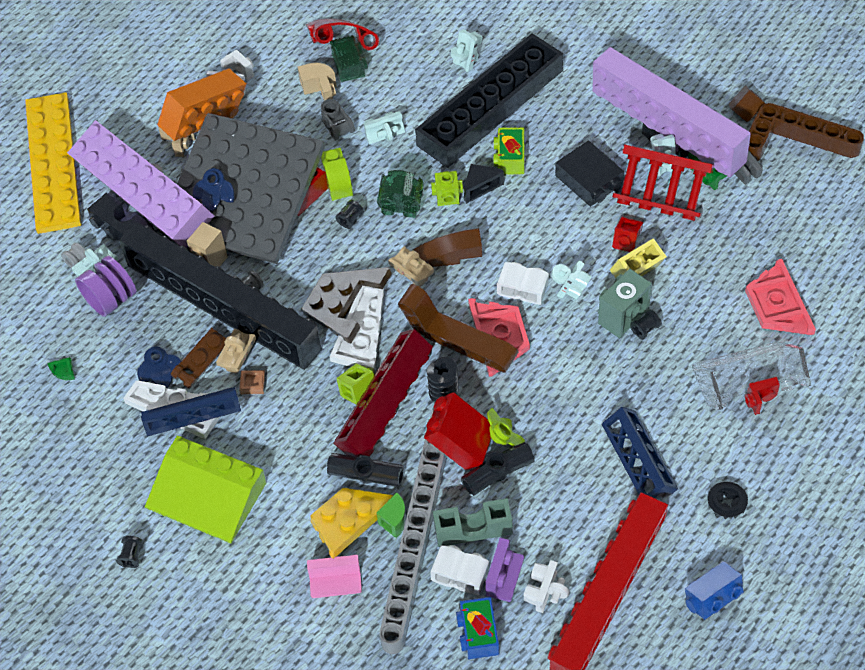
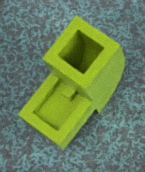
M341 148L323 151L320 159L326 172L331 200L353 196L351 179Z

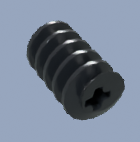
M441 357L432 362L427 368L430 399L436 402L438 398L453 392L458 395V372L454 360L449 357Z

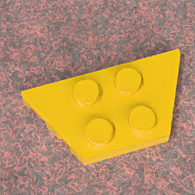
M342 488L310 515L311 524L319 532V538L322 543L327 545L329 555L334 559L377 521L376 512L393 495Z

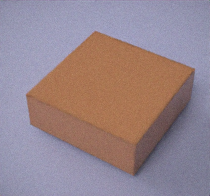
M265 370L241 371L240 394H264Z

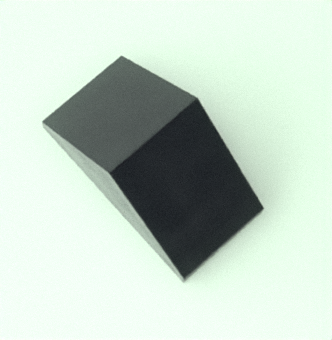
M471 164L464 185V201L466 204L504 185V171L500 168Z

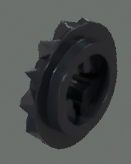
M733 482L715 484L710 489L707 497L708 506L714 511L715 516L720 515L724 519L728 517L736 519L741 513L744 514L748 505V496L745 490ZM723 494L729 500L733 499L731 507L728 506L727 503H722L724 498Z

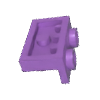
M499 539L486 579V596L511 602L524 562V556L513 553L510 550V540Z

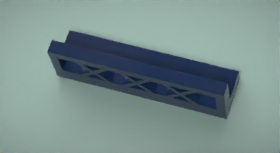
M231 387L141 412V420L148 437L240 412L241 408L236 389Z
M621 407L601 423L639 495L644 493L656 498L661 493L673 494L678 490L675 481L635 410ZM617 420L621 423L620 434H615L611 427ZM625 439H630L632 443L630 454L625 453L623 450ZM636 458L640 459L643 463L641 474L636 473L634 470ZM646 478L651 479L655 485V488L648 494L644 489Z

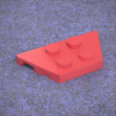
M782 259L777 260L774 267L769 271L765 270L758 279L753 280L746 286V295L763 329L806 335L815 334L816 328Z
M473 298L468 299V305L476 329L513 345L519 352L514 360L530 350L529 340L519 307L500 305L495 302H489L488 305L477 303L476 299ZM486 365L489 377L499 372Z

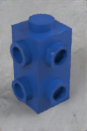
M724 561L715 568L710 569L702 577L685 587V603L687 608L692 613H697L704 620L719 612L721 608L744 593L742 574Z

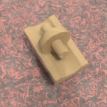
M405 247L396 256L388 260L390 266L419 287L428 281V277L434 273V268L419 258V254L416 251H410Z
M234 329L225 340V346L216 361L217 366L223 367L229 372L238 373L256 340V336Z

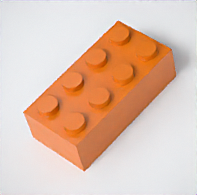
M229 68L171 90L166 94L157 125L176 141L200 131L208 113L234 118L239 111L238 108L244 96L247 83Z

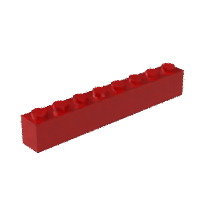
M640 493L637 500L633 499L627 510L629 514L627 519L620 521L616 530L618 535L615 541L612 539L609 541L605 550L607 555L604 561L599 560L595 567V578L592 582L588 581L584 587L582 602H576L571 612L573 618L570 624H564L559 635L561 640L558 646L553 645L547 659L550 660V670H586L667 517L668 504L644 493Z

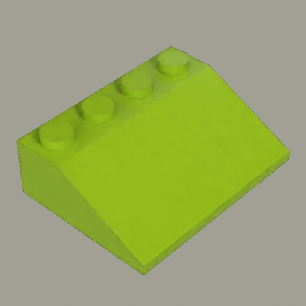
M177 435L163 458L145 508L232 544L267 484L264 471Z

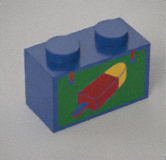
M491 597L460 601V611L456 612L458 627H463L464 635L460 636L461 650L467 651L468 660L499 655V642Z

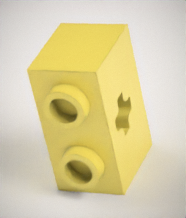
M653 238L618 259L610 271L615 278L620 274L623 275L629 269L640 276H644L658 267L667 256Z

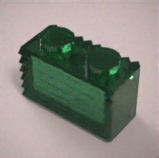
M353 35L331 40V53L340 81L345 82L365 77L364 70L368 69L366 58L361 57V54H363L361 43H356Z

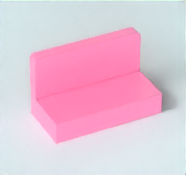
M358 555L341 556L334 559L307 560L312 598L362 592Z

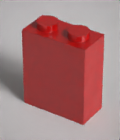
M453 392L436 400L432 417L426 425L427 430L424 439L467 471L482 465L491 440V425L486 417Z

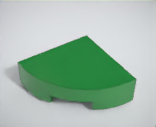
M70 357L47 363L55 377L62 380H75Z

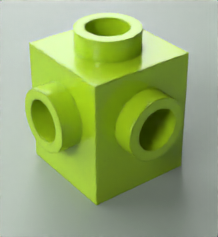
M457 171L435 173V182H431L432 196H437V205L460 204L459 193H463L462 179L458 180Z

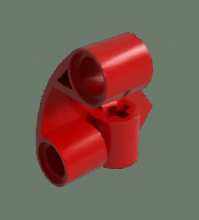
M320 19L305 24L313 44L317 42L322 44L329 43L333 39L331 26L334 25L353 26L360 46L366 50H373L379 44V37L376 33L354 22L342 19ZM371 34L373 42L370 45H365L364 37Z

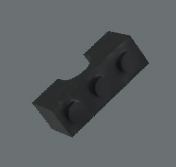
M107 192L87 208L90 223L96 229H103L112 240L117 239L119 241L136 222L143 226L147 225L154 230L153 225L138 214L128 221H120L126 216L122 203Z

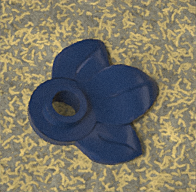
M211 168L207 170L203 179L197 182L193 188V198L196 200L202 199L203 206L211 213L217 208L221 200L229 203L234 202L235 193L233 185L225 180L223 172L219 169ZM215 175L216 180L211 183V177Z
M151 347L145 352L144 362L138 367V379L143 382L152 380L154 384L164 385L168 389L172 380L170 374L181 360L176 355L167 354L161 347ZM154 354L160 356L158 360H153L151 357Z

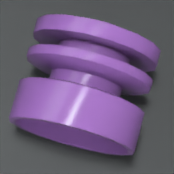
M109 255L102 258L101 263L97 262L94 264L95 272L86 270L75 278L76 286L81 295L103 317H106L118 307L116 299L120 302H126L127 298L134 296L137 291L126 270Z

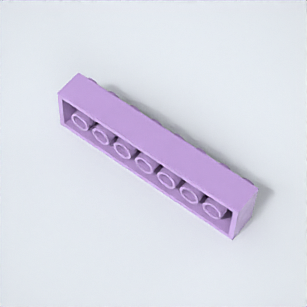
M611 47L593 61V92L597 96L622 109L632 118H636L644 123L648 128L654 129L664 136L672 134L675 137V143L683 150L692 153L702 162L713 164L718 172L728 177H731L747 162L751 134L749 131Z
M96 120L67 152L179 246L182 245L188 248L187 240L202 222L208 224L214 217L200 202Z

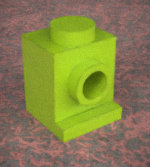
M357 363L336 378L340 395L357 405L374 377L373 371Z

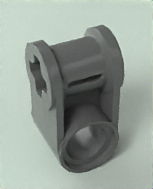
M327 99L322 102V121L335 141L348 132H355L351 118L345 113L339 102L334 99Z

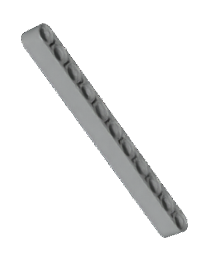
M433 406V408H432L430 418L432 417V414H433V411H434V406ZM426 439L380 628L381 646L389 654L399 653L405 645L433 521V511H435L447 459L443 452ZM432 457L438 458L436 460H430V458ZM427 478L433 479L432 481H424ZM428 500L427 503H420L419 501ZM418 521L424 522L422 525H414ZM410 544H418V545H419L418 547H415V548H410V547H408ZM407 566L414 567L410 571L403 570V568ZM401 589L409 590L405 594L397 593ZM396 612L403 613L399 618L392 617ZM390 636L398 637V639L393 642H389L386 640Z

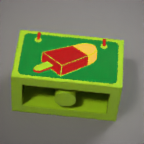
M524 127L498 128V137H494V150H498V153H494V167L502 169L504 175L524 174Z

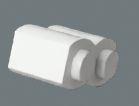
M505 262L497 283V294L541 305L548 285L549 273L541 268H526L517 262Z
M454 545L441 546L431 569V580L463 592L479 595L489 571V561L479 553H464L459 547Z

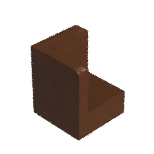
M745 85L728 105L742 119L749 122L765 102Z

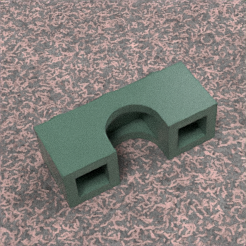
M508 498L483 502L482 509L473 514H461L458 511V507L433 511L438 547L513 535L512 516Z

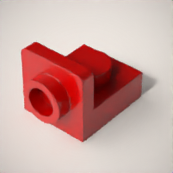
M621 217L615 227L612 247L626 252L635 250L636 241L642 231L643 222Z
M777 377L749 384L747 394H745V402L748 408L753 409L755 415L760 414L762 401L767 402L777 396L780 387Z

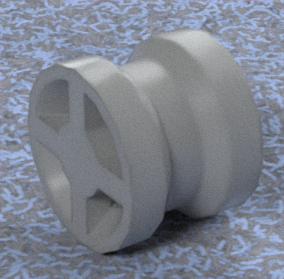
M75 242L71 245L69 251H64L61 254V257L72 268L86 257V250Z

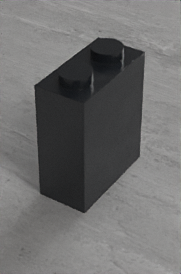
M589 140L555 162V176L590 207L595 203H601L608 194L618 191L623 186L624 170Z

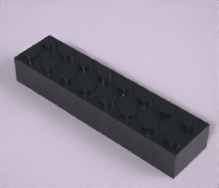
M531 33L415 129L416 146L449 168L563 71L564 53Z

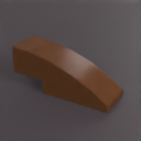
M476 228L451 233L428 241L413 250L419 254V258L432 267L460 264V259L482 257L480 230Z

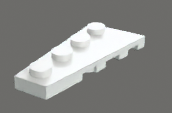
M362 286L346 318L357 321L361 328L351 344L347 343L341 336H338L330 355L331 362L350 367L357 363L371 369L375 373L384 289Z
M136 380L123 399L125 404L141 411H147L207 393L200 392V394L187 392L185 389H167L164 385ZM220 417L181 427V429L206 439Z

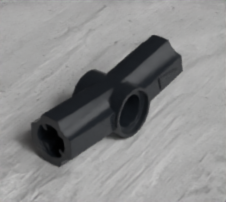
M523 442L503 452L493 451L487 455L482 465L475 467L462 476L461 482L470 495L475 496L492 483L504 480L507 474L534 463L535 458L528 443ZM494 465H499V466H501V467H500V468H493L492 466H494Z

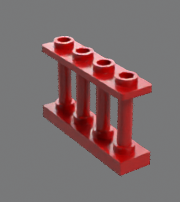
M624 144L623 154L628 155L627 159H629L622 192L621 194L613 193L612 196L613 198H618L617 203L630 206V202L639 203L638 208L650 211L652 207L661 208L660 213L673 216L674 212L683 214L682 218L695 221L696 217H702V213L695 212L703 177H706L707 173H713V164ZM641 158L649 159V164H651L643 199L630 197L637 163L640 162ZM663 163L671 164L673 171L665 204L652 202L659 167H662ZM685 168L693 169L695 176L687 208L673 207L681 172H684Z

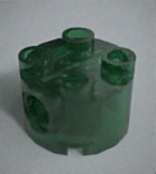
M403 170L388 171L386 176L382 174L377 197V204L381 208V213L390 216L394 215V212L403 213L405 217L415 218L416 213L420 210L424 182L420 177L417 180L414 178L413 173Z

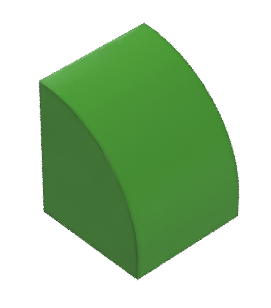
M396 493L376 512L378 524L395 538L402 533L406 522L404 501Z

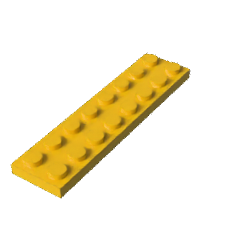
M65 92L26 99L37 234L81 226L75 159L67 153L73 146L68 94Z

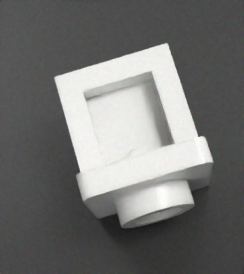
M238 50L220 60L222 71L229 68L233 71L236 70L240 74H245L247 81L254 77L253 62L250 58H245Z

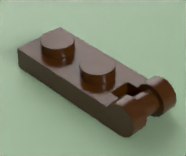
M211 327L187 356L175 366L170 375L175 379L179 378L184 382V386L191 389L221 354L226 338ZM188 368L193 373L189 375L185 370Z

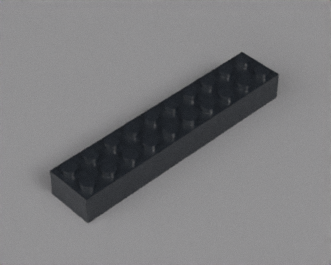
M136 222L119 239L128 267L233 329H237L245 334H254L256 336L255 342L301 369L305 370L322 351L318 328L313 320L301 317L294 309L282 306L273 297L268 298L257 288L249 287L238 277H232L225 273L221 267L209 264L202 256H196L190 253L186 247L173 243L167 236L157 234L151 227L143 226Z

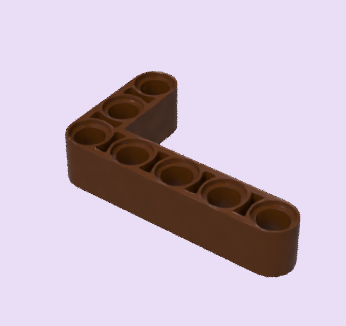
M765 103L760 107L749 130L751 134L748 150L759 161L772 135L776 134L845 157L854 158L861 153L864 135L861 131L773 103Z
M410 284L398 302L399 308L411 327L420 335L422 334L433 342L505 373L519 353L510 343L439 313L427 292L415 284Z

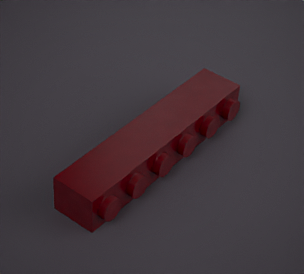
M415 329L399 334L333 442L346 455L370 457L373 454V447L378 439L384 435L386 425L394 418L398 405L408 395L407 390L418 378L420 368L429 360V353L433 346Z

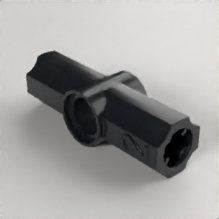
M331 453L328 458V475L355 479L364 484L378 483L399 487L402 483L403 465L372 460L368 456L355 457L338 453ZM363 467H371L369 472L365 474L360 473Z

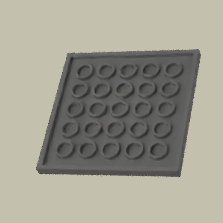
M208 113L177 185L193 197L194 186L203 179L207 170L211 168L221 170L225 180L233 185L235 198L233 203L221 200L217 208L212 212L214 217L208 225L222 232L226 251L278 264L326 144L322 140ZM215 175L211 177V183L215 182Z

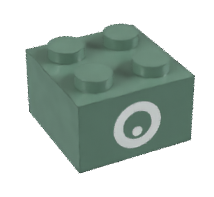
M631 269L627 270L623 275L620 274L615 279L614 284L609 289H604L599 296L598 324L620 339L631 328L630 323L634 320L638 321L649 310L652 283Z

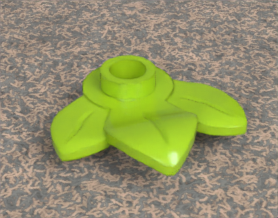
M493 408L487 412V418L491 425L490 436L494 442L502 445L509 444L513 447L525 442L524 438L513 432L512 420L510 418H500Z

